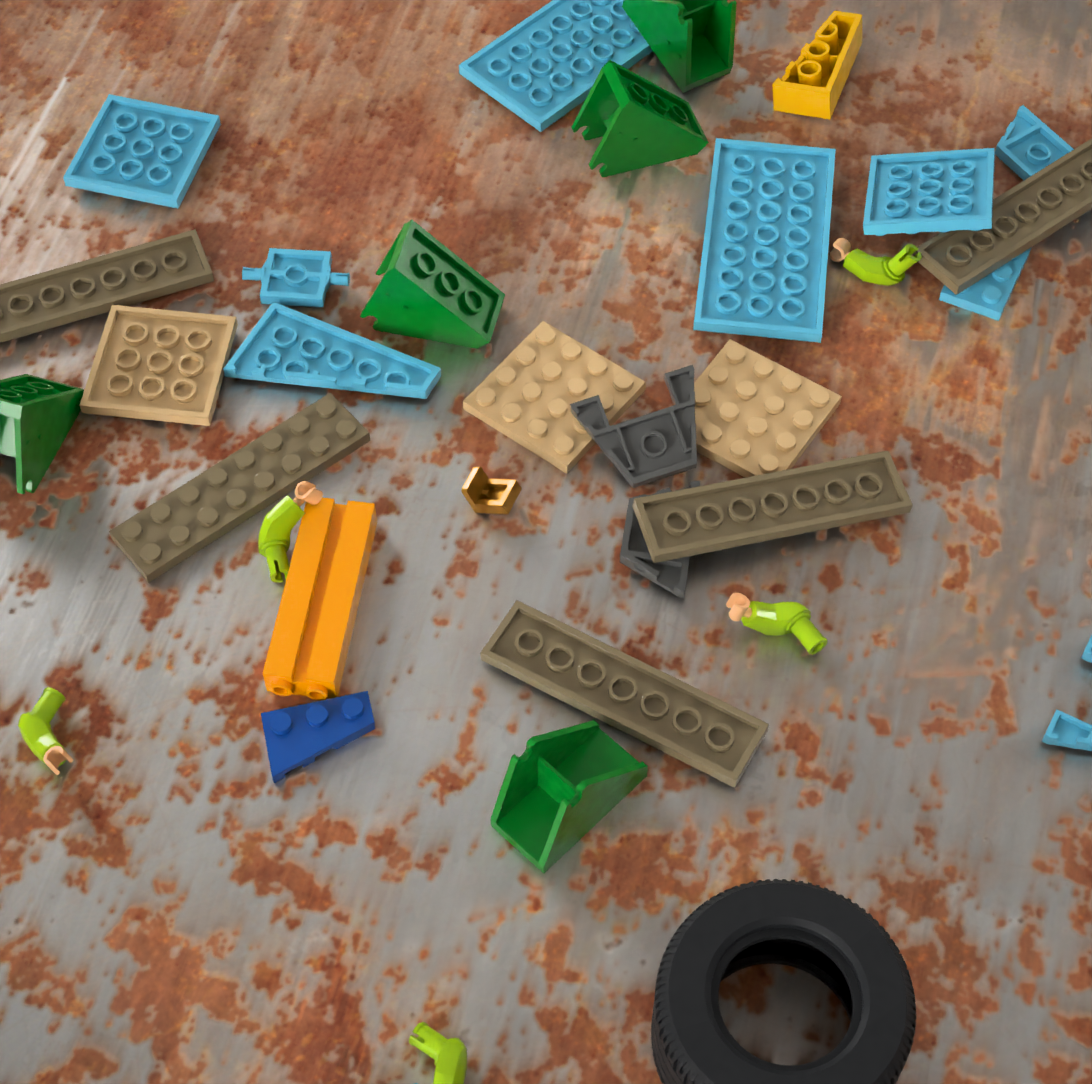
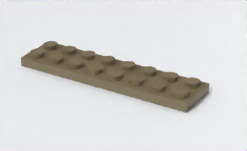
M1092 138L993 199L992 229L940 232L918 246L919 250L913 256L921 252L922 257L918 262L957 295L1092 209Z
M196 229L0 284V343L109 312L112 305L130 306L213 282V273Z
M330 392L110 530L111 539L147 582L150 583L295 490L298 483L309 481L370 441V433Z
M889 451L635 498L633 502V509L653 563L910 513L913 506Z
M518 600L515 601L480 652L482 661L734 788L768 732V723Z

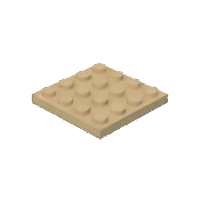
M112 305L79 405L81 412L85 414L210 426L224 377L223 368L228 363L236 334L237 318L235 316Z
M542 321L463 400V409L567 474L596 443L571 413L570 404L599 395L609 425L612 426L646 390V382L545 321Z
M729 339L694 382L697 452L743 477L792 469L838 408L842 396Z

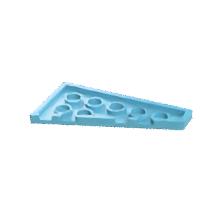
M275 302L270 305L223 368L225 377L421 399H427L442 376L440 367Z

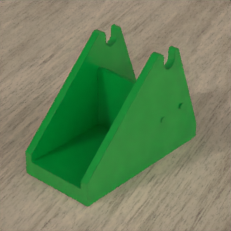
M727 0L623 1V9L682 93L731 72L734 56L737 4L735 0L730 3Z
M611 60L600 70L571 126L573 132H577L581 127L587 126L582 132L584 140L603 137L589 162L591 170L597 165L605 163L599 169L602 177L697 155L709 143L687 101Z
M410 220L405 223L376 271V275L385 274L363 308L360 317L374 316L377 318L373 324V329L376 331L475 349L490 343L505 294L415 221Z
M29 374L0 380V454L16 458L17 493L24 494L25 490L30 493L36 491L81 411L79 405L84 389Z
M595 720L531 737L526 743L525 752L520 757L515 754L511 757L490 819L491 826L543 873L547 872L647 777L648 766L643 761L638 762L603 732Z

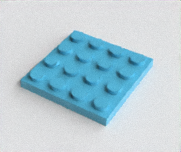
M109 94L63 177L65 186L179 209L221 125L218 115Z
M983 148L871 155L863 221L864 235L884 236L898 233L917 234L919 232L937 231L946 233L956 230L980 231L982 229H992L995 149Z

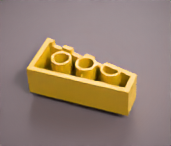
M833 11L815 33V39L810 44L806 43L801 49L799 58L795 62L791 61L785 68L786 73L783 77L777 78L773 82L774 111L831 119L862 44V14Z

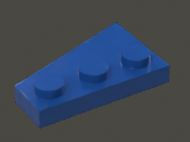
M368 691L261 713L274 783L285 778V773L302 765L304 768L315 762V757L332 748L339 749L376 729Z

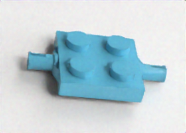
M269 248L267 260L262 268L243 267L242 279L261 281V304H272L275 302L288 306L324 307L326 292L330 286H349L350 273L331 272L332 254L330 251Z

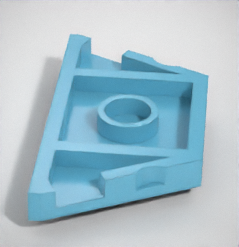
M1022 105L1019 107L1013 122H1010L1005 135L998 142L995 155L1020 178L1026 180L1074 149Z

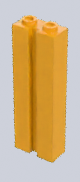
M323 497L316 505L305 503V514L301 519L263 670L267 691L279 696L303 695L318 701L338 697L377 527L375 503L348 500L347 505L335 504L334 499Z

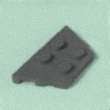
M700 481L689 482V487L687 488L700 486ZM669 487V488H666V489L658 490L656 493H654V494H652V495L661 494V493H666V492H672V491H671V489H670V487ZM643 494L629 498L620 552V563L674 595L685 598L690 556L653 563L633 509L635 498L650 495Z

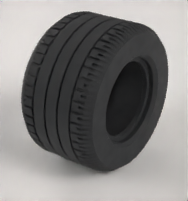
M766 879L765 881L757 880L756 883L753 881L748 884L744 883L740 887L734 886L732 889L725 890L724 893L720 892L716 896L711 897L709 901L707 900L700 905L696 911L694 910L684 920L668 943L660 962L651 1023L653 1057L660 1081L663 1084H896L911 1051L916 1027L914 988L902 954H899L900 951L893 939H890L888 932L885 931L882 925L879 926V922L873 919L870 913L867 914L864 908H860L857 903H852L851 899L844 898L842 894H836V891H829L826 887L823 889L817 884L815 886L809 882L806 884L803 881L795 882L792 879L791 881H787V879H774L773 881ZM760 964H781L801 969L818 978L834 992L847 1012L850 1026L837 1047L816 1061L801 1065H779L764 1061L746 1051L728 1031L719 1008L720 982L741 969Z

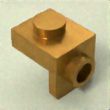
M474 467L461 491L475 513L509 514L522 488L517 480L489 479L482 467Z

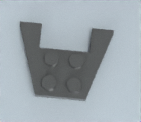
M693 365L664 374V381L674 406L612 426L609 425L599 395L570 404L571 413L632 488L694 469L697 466Z

